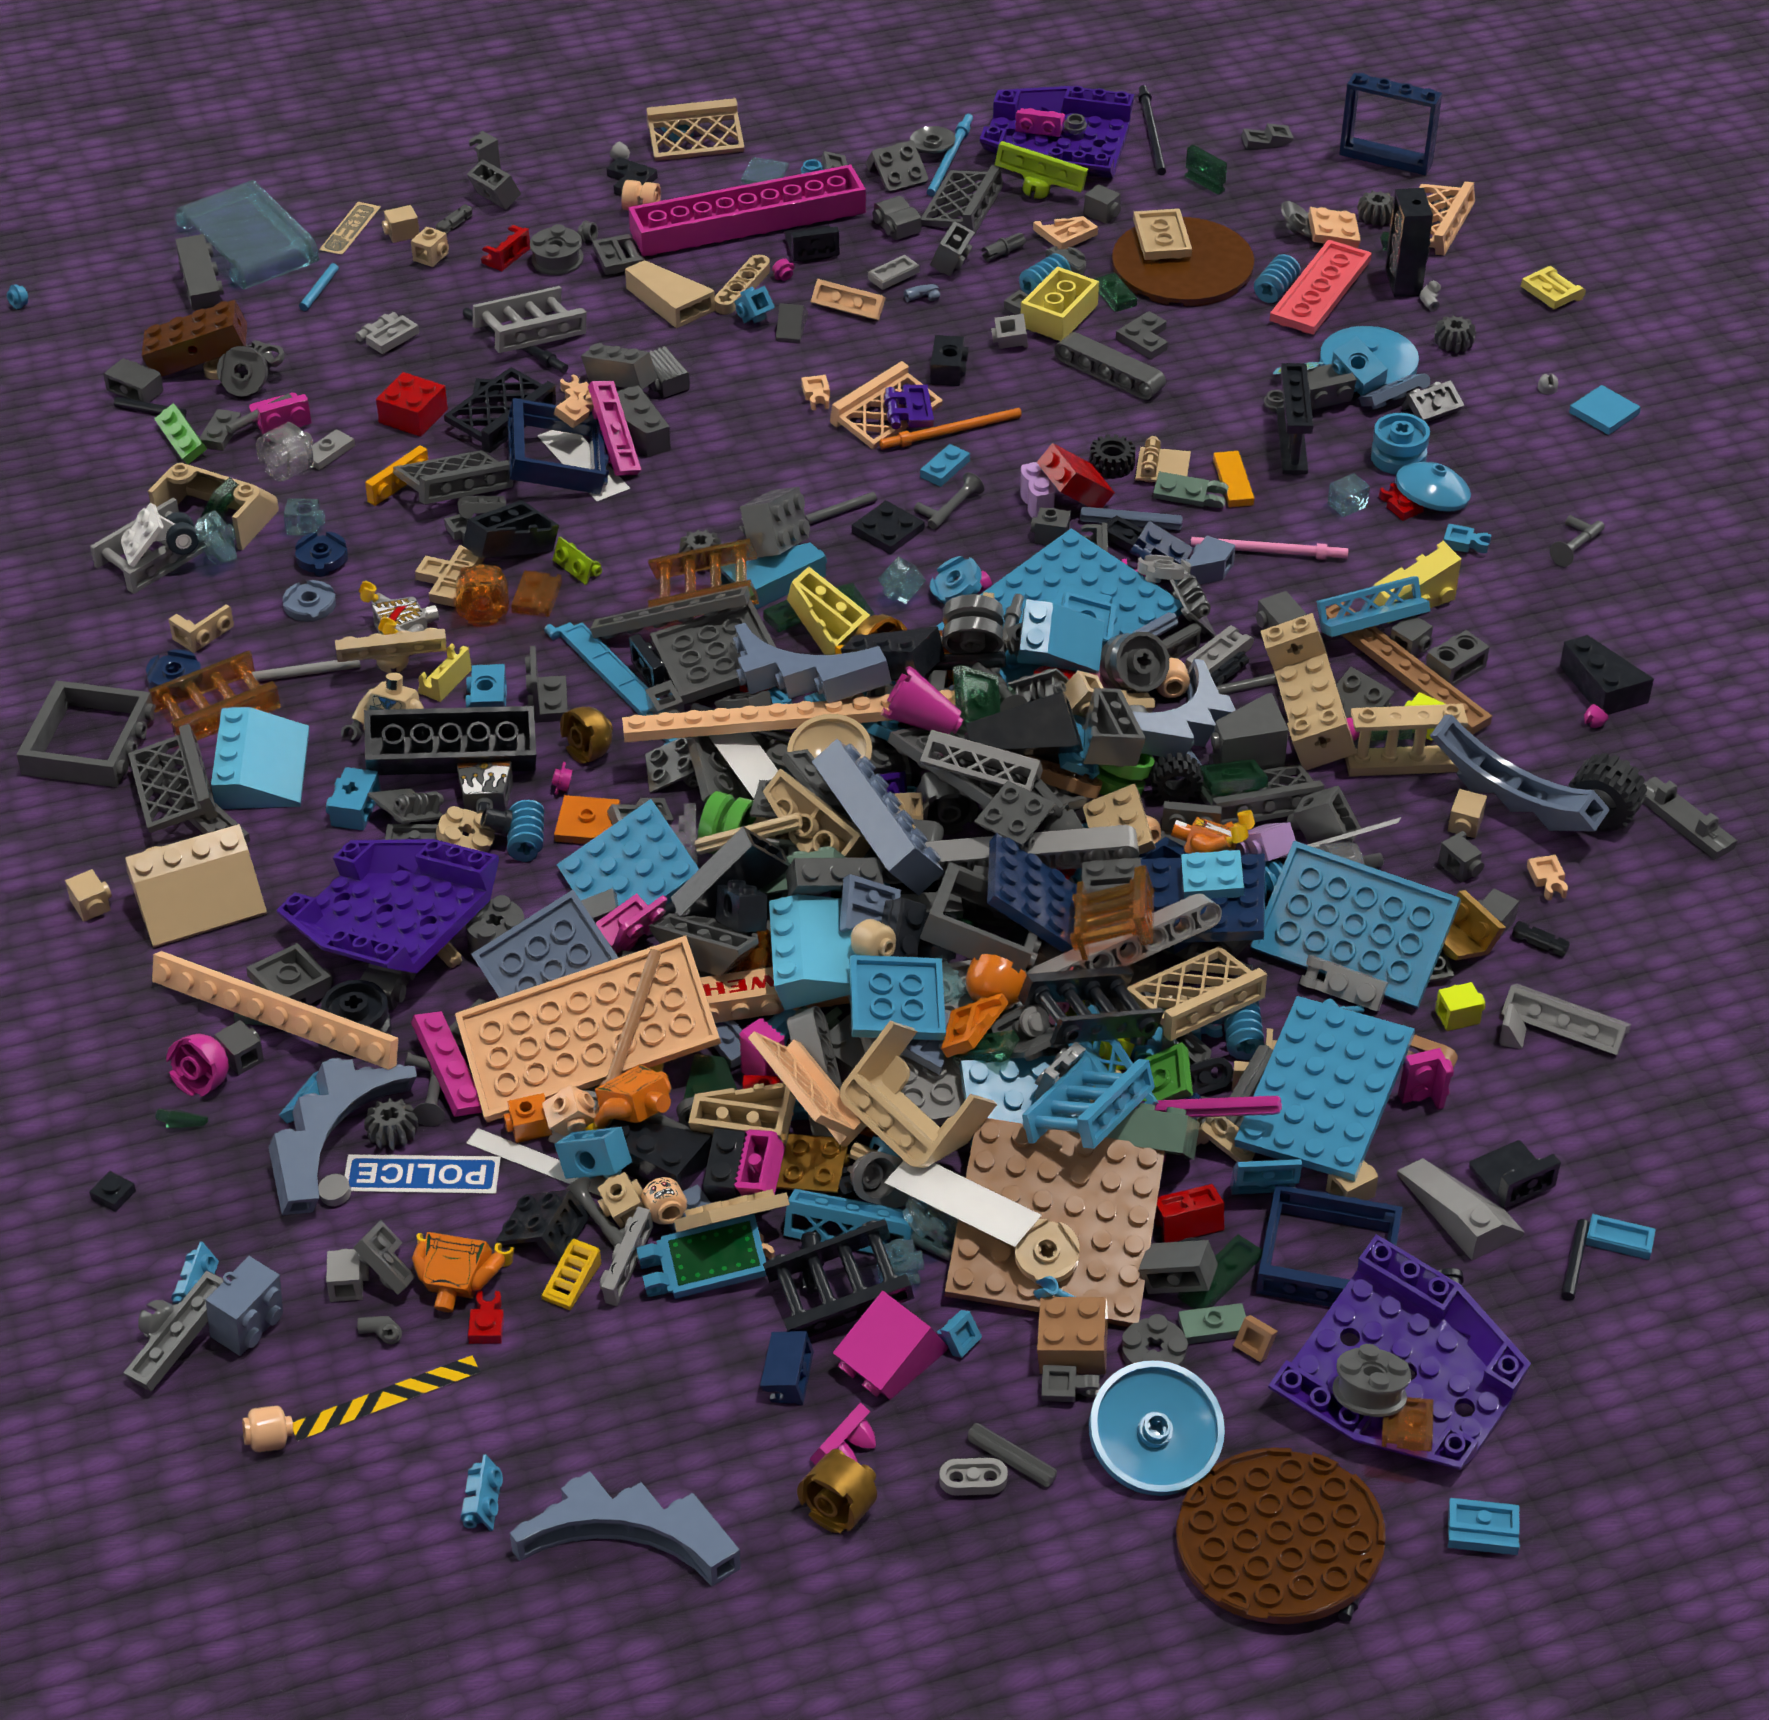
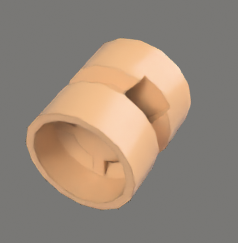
M626 180L622 189L621 202L623 210L629 211L628 207L660 201V184L645 182L642 185L640 181Z

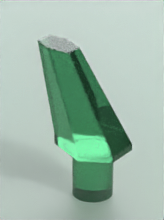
M159 1108L155 1115L156 1120L166 1123V1127L172 1129L203 1126L208 1122L207 1116L181 1110L168 1111Z

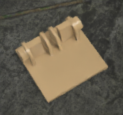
M1156 436L1149 437L1145 442V447H1140L1135 480L1156 482L1159 471L1187 476L1191 451L1160 449V440Z

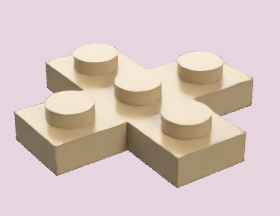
M459 545L450 561L425 556L416 569L415 576L416 580L434 584L429 592L430 602L454 607L464 591L489 596L499 580V573L495 570L481 568L480 565L485 558L477 557L471 551Z

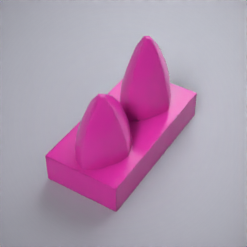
M860 1403L810 1457V1460L816 1465L832 1449H839L846 1456L858 1462L854 1452L844 1440L846 1439L853 1445L861 1448L876 1447L874 1432L865 1419L870 1411Z

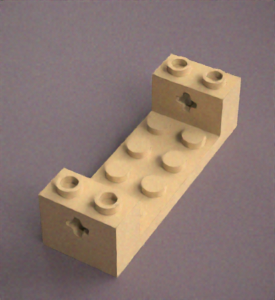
M1313 613L1261 630L1264 645L1273 666L1289 722L1287 725L1292 743L1302 767L1305 770H1309L1357 754L1326 649Z

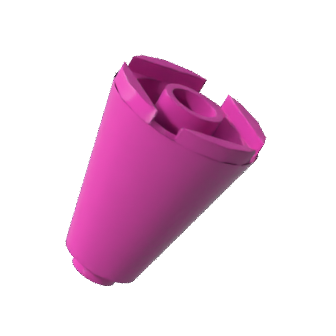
M908 666L906 668L908 675L901 674L887 699L890 702L888 710L883 707L881 715L887 719L928 731L935 730L945 734H950L951 732L955 734L963 722V719L960 717L961 711L915 669Z

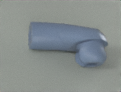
M935 284L912 287L904 290V298L909 302L928 296V300L935 301L940 298L939 287Z

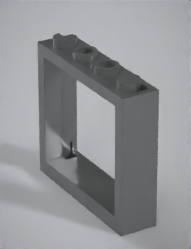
M56 680L16 754L21 775L118 787L123 775H127L130 759L128 753L138 750L141 739H144L150 721L154 720L156 705L152 702L151 693ZM69 705L131 713L108 760L45 752Z
M949 862L920 939L970 959L975 957L976 960H979L981 954L1003 957L1013 962L1011 968L1018 973L1020 969L1023 971L1026 968L1031 969L1042 942L1041 938L1031 931H1028L1024 946H1021L943 914L950 893L1001 913L987 903L988 877Z

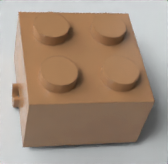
M1106 1297L1040 1298L1037 1344L1040 1374H1043V1365L1076 1366L1077 1375L1106 1374L1108 1338Z

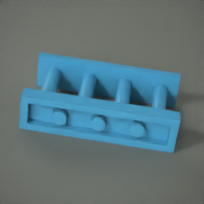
M1083 1056L1022 1114L1023 1127L1026 1131L1028 1143L1034 1144L1048 1129L1078 1131L1083 1148L1094 1149L1155 1088L1149 1060L1138 1059L1124 1073L1093 1071L1090 1056ZM1095 1084L1111 1085L1109 1088L1093 1087ZM1079 1099L1096 1100L1094 1103L1077 1102ZM1064 1114L1080 1115L1078 1118L1062 1117Z

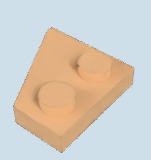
M1084 216L1072 217L1070 219H1054V224L1042 225L1041 221L1033 222V230L1052 245L1057 246L1058 249H1068V247L1098 235V226Z

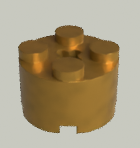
M832 1449L799 1483L797 1488L798 1499L801 1505L805 1502L812 1510L808 1515L824 1529L834 1533H841L843 1529H848V1532L876 1502L877 1489L874 1483L876 1474L872 1468L864 1464L860 1465L852 1458L846 1456L841 1450Z

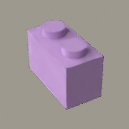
M1290 822L1264 824L1248 830V838L1243 842L1237 843L1236 848L1240 850L1241 855L1265 854V861H1270L1288 854L1293 841L1296 840Z

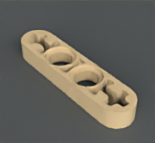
M754 255L749 258L715 296V311L724 315L733 313L736 310L734 301L741 297L740 292L750 287L755 289L770 272V260L767 256Z

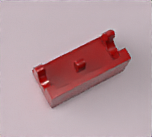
M515 225L510 226L508 230L515 233L509 235L506 241L501 242L497 248L491 246L482 248V251L489 254L481 257V263L499 271L506 269L530 249L529 229H523Z
M1213 1184L1158 1197L1154 1220L1156 1228L1161 1227L1163 1243L1177 1242L1186 1238L1224 1230V1201Z

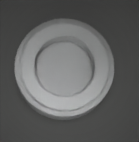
M341 1174L328 1175L318 1185L320 1198L328 1206L341 1205L351 1195L349 1181Z

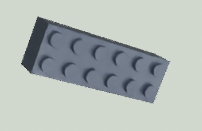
M836 739L812 763L887 870L917 895H920L945 873L938 863L941 857L931 846L927 848L925 843L928 839L918 828L914 829L912 827V824L915 823L912 817L904 809L902 811L899 809V806L902 804L891 791L889 793L886 791L889 785L878 773L874 774L873 771L876 769L874 764L866 756L860 758L861 754L852 744L849 743L846 746L839 739Z

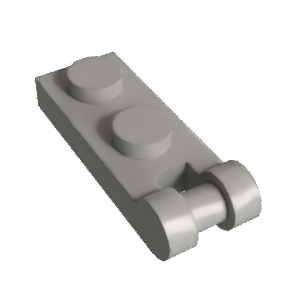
M1230 625L1186 659L1185 666L1189 669L1194 659L1204 660L1211 674L1238 652L1249 651L1254 643V638L1247 634H1240L1237 628Z
M1308 955L1306 961L1308 968L1306 974L1301 976L1299 984L1374 1011L1380 1010L1388 982L1322 958ZM1319 969L1327 971L1324 981L1316 979Z

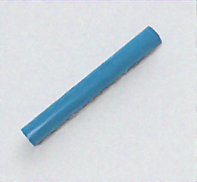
M330 264L299 304L301 310L307 311L339 270L336 264Z

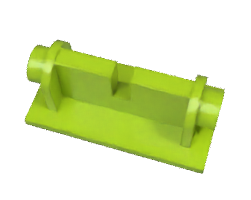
M558 537L552 559L554 562L585 585L588 584L589 577L599 576L602 573L599 562L587 557L576 548L575 544L568 543L562 537Z

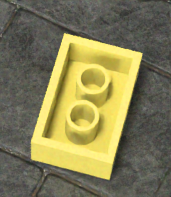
M1057 266L1021 302V314L1024 313L1026 329L1061 341L1098 305L1099 281Z

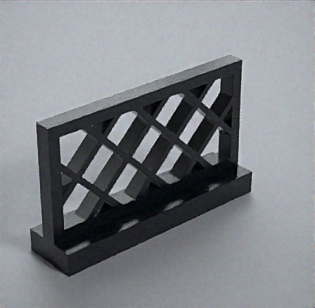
M510 367L446 413L444 421L482 442V449L491 453L508 440V415L511 405L507 406V402L517 398L556 405V385L549 381L541 384ZM511 377L519 381L514 383H505V381H507ZM525 389H534V390H535V391H533L532 393H524V392H523V390H525ZM493 390L503 391V394L488 395ZM506 390H520L521 394H506ZM504 402V406H489V403ZM475 403H486V407H472V405ZM504 413L498 418H490V414ZM487 414V418L472 419V415ZM459 415H469L470 419H458L456 417ZM473 426H486L481 432L473 428Z

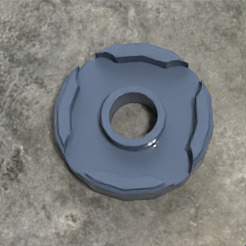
M309 580L307 584L302 585L299 582L285 591L283 595L284 611L289 617L298 621H317L333 612L336 607V595L333 588L325 582Z

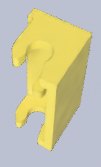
M451 643L447 647V658L427 679L425 672L419 676L418 693L441 702L472 670L469 648L462 646L457 655L454 651V644Z

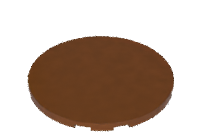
M1183 217L1192 247V257L1145 260L1135 226L1126 231L1117 240L1113 248L1112 267L1118 280L1136 295L1141 293L1150 297V301L1169 305V302L1183 303V306L1186 307L1202 306L1223 301L1237 294L1238 289L1248 284L1254 268L1253 251L1243 237L1224 225L1200 218Z
M1273 1447L1251 1450L1227 1458L1214 1465L1201 1481L1193 1484L1182 1501L1176 1525V1539L1179 1557L1186 1574L1198 1590L1210 1601L1246 1619L1271 1624H1294L1317 1620L1336 1613L1350 1605L1367 1590L1375 1579L1383 1561L1385 1523L1381 1508L1368 1486L1356 1474L1352 1475L1341 1468L1339 1462L1312 1452V1455L1293 1452L1292 1448Z

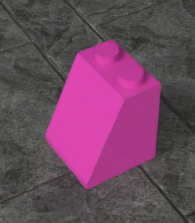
M882 1291L834 1350L833 1354L841 1361L838 1367L847 1375L854 1378L858 1374L865 1380L862 1386L875 1397L882 1393L891 1400L942 1356L949 1347L929 1325Z

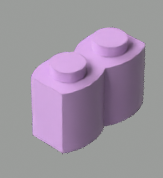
M1036 462L1021 466L1020 495L1023 501L1028 504V513L1032 518L1038 516L1040 507L1054 508L1055 486Z

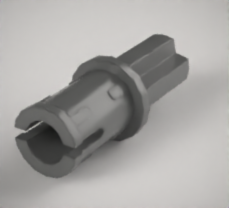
M1017 233L1005 239L1001 237L994 244L983 247L981 251L985 253H982V256L987 262L1002 255L1007 256L1010 254V251L1022 247L1026 243V238L1022 233Z

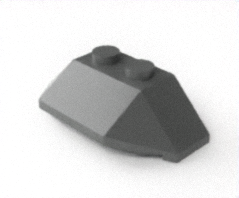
M669 913L649 925L651 933L660 944L687 936L697 969L710 973L712 976L727 974L731 969L741 964L759 944L757 931L737 932L716 921L714 918L697 916L678 917V914Z

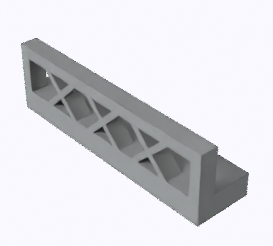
M931 730L920 759L921 764L1001 787L1007 781H1010L1029 791H1032L1035 780L1039 781L1043 772L1040 760L935 730ZM932 750L948 755L940 760L929 758ZM956 758L972 761L975 764L967 768L960 767ZM986 765L1003 771L992 776L986 774L983 766ZM1014 773L1028 777L1026 785L1014 782L1010 774Z
M1519 984L1511 985L1501 1013L1505 1015L1506 1006L1509 1003L1513 1004L1523 1022L1615 1055L1619 1054L1625 1034L1629 1033L1631 1024Z

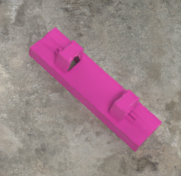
M592 381L588 385L594 405L592 414L594 419H598L608 450V464L612 463L615 476L637 475L641 471V467L614 381Z

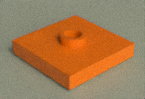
M564 795L554 832L555 842L587 844L613 826L607 810L611 804H620V800Z

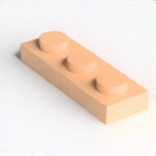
M817 279L811 302L816 305L879 321L886 298L882 295Z

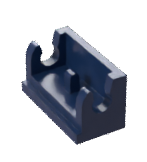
M807 1331L771 1332L760 1385L762 1391L782 1393L771 1394V1402L804 1404L814 1353Z

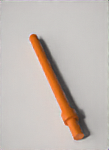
M1014 408L910 433L909 431L897 433V436L880 439L879 445L881 449L894 446L906 447L910 446L912 442L1020 418L1022 413L1020 408Z

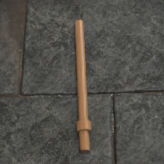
M650 949L606 1081H602L601 1085L621 1075L662 954L658 950ZM597 1104L595 1115L600 1109L599 1104Z

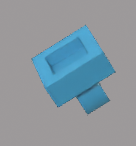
M960 1310L952 1319L948 1320V1323L942 1329L937 1331L939 1337L948 1345L952 1355L961 1358L982 1338L970 1311Z

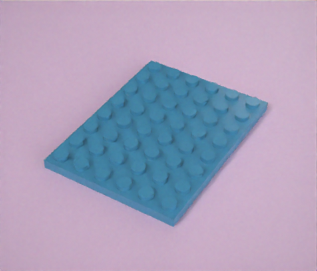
M1072 528L984 591L994 593L995 599L1003 606L1004 615L1007 607L1011 606L1015 594H1022L1024 596L1021 607L1023 615L1026 599L1053 603L1061 585L1112 596V604L1117 605L1112 637L1131 633L1168 612L1175 613L1177 617L1183 614L1181 611L1183 605L1179 599H1175L1173 595L1155 583L1146 581L1143 575ZM943 622L937 625L939 630H943ZM1007 650L1006 666L1001 668L999 673L1009 687L1008 682L1018 680L1023 676L1034 675V671L1040 665L1018 663L1014 654L1010 655Z

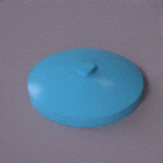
M1355 326L1345 328L1330 335L1321 347L1320 362H1323V364H1320V366L1332 365L1333 351L1357 335L1388 369L1386 382L1380 387L1407 375L1416 374L1418 369L1419 355L1415 346L1401 334L1381 327Z
M1142 1361L1118 1370L1102 1385L1091 1407L1089 1436L1097 1459L1116 1481L1131 1490L1143 1494L1163 1496L1188 1490L1210 1472L1219 1458L1224 1443V1419L1215 1395L1197 1375L1184 1367L1170 1362Z

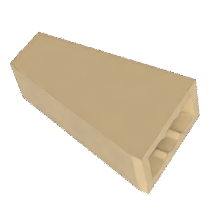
M645 260L625 269L626 289L676 329L715 311V293L709 287Z

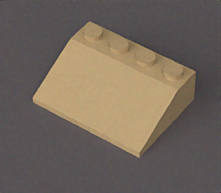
M240 824L125 857L127 873L153 948L267 914Z

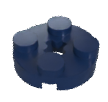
M317 532L307 534L299 539L295 545V558L298 566L308 572H314V575L318 577L328 575L330 571L339 568L348 561V552L344 538L333 532H326V535L318 536Z
M170 650L167 651V656L160 658L158 654L153 657L146 666V674L150 689L154 692L186 696L190 694L191 688L196 686L201 680L202 669L200 661L198 662L196 656L189 651Z

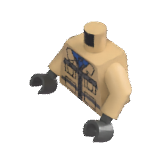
M387 674L386 681L370 689L359 702L352 716L353 723L342 728L341 736L347 737L350 729H353L354 735L351 741H357L361 738L362 732L359 727L362 724L365 730L364 710L424 709L419 701L418 692L415 689L402 686L403 676L401 674Z

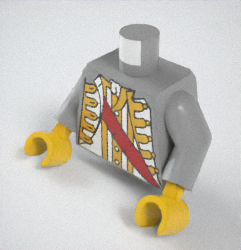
M363 581L359 588L361 600L367 603L372 601L374 625L379 634L389 635L396 634L399 631H423L427 629L428 623L439 621V613L435 605L421 609L415 597L389 599L381 593L375 594L376 586L368 581Z

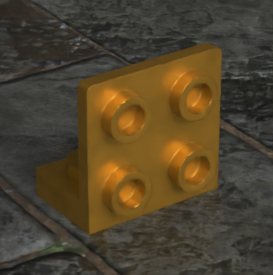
M1466 890L1459 891L1456 896L1460 897L1461 902L1443 945V953L1454 960L1489 955L1506 927Z

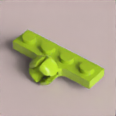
M1004 141L999 143L994 164L995 166L1022 174L1024 177L1023 192L1027 196H1031V191H1035L1034 198L1037 199L1047 197L1051 185H1058L1081 193L1084 189L1088 168Z

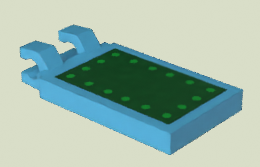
M755 1214L661 1236V1240H657V1244L650 1243L636 1248L641 1269L662 1265L664 1272H654L643 1276L648 1297L673 1292L676 1299L767 1276L763 1263H766Z

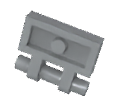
M392 312L390 314H383L378 317V321L372 324L367 323L362 326L361 330L355 333L358 341L366 339L367 345L383 354L419 334V326L405 316L398 317L395 312Z

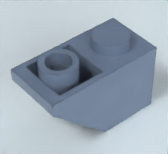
M1206 536L1201 544L1195 546L1190 559L1185 560L1191 564L1190 575L1196 577L1199 585L1223 580L1234 565L1235 545Z

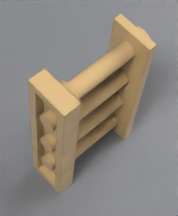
M1443 704L1351 708L1355 732L1360 731L1358 749H1356L1357 754L1345 757L1349 777L1458 772L1459 769L1438 745L1425 746L1427 729L1436 728L1444 715H1453L1463 727H1468L1464 705ZM1416 729L1412 747H1397L1399 730ZM1388 730L1385 748H1369L1371 731Z

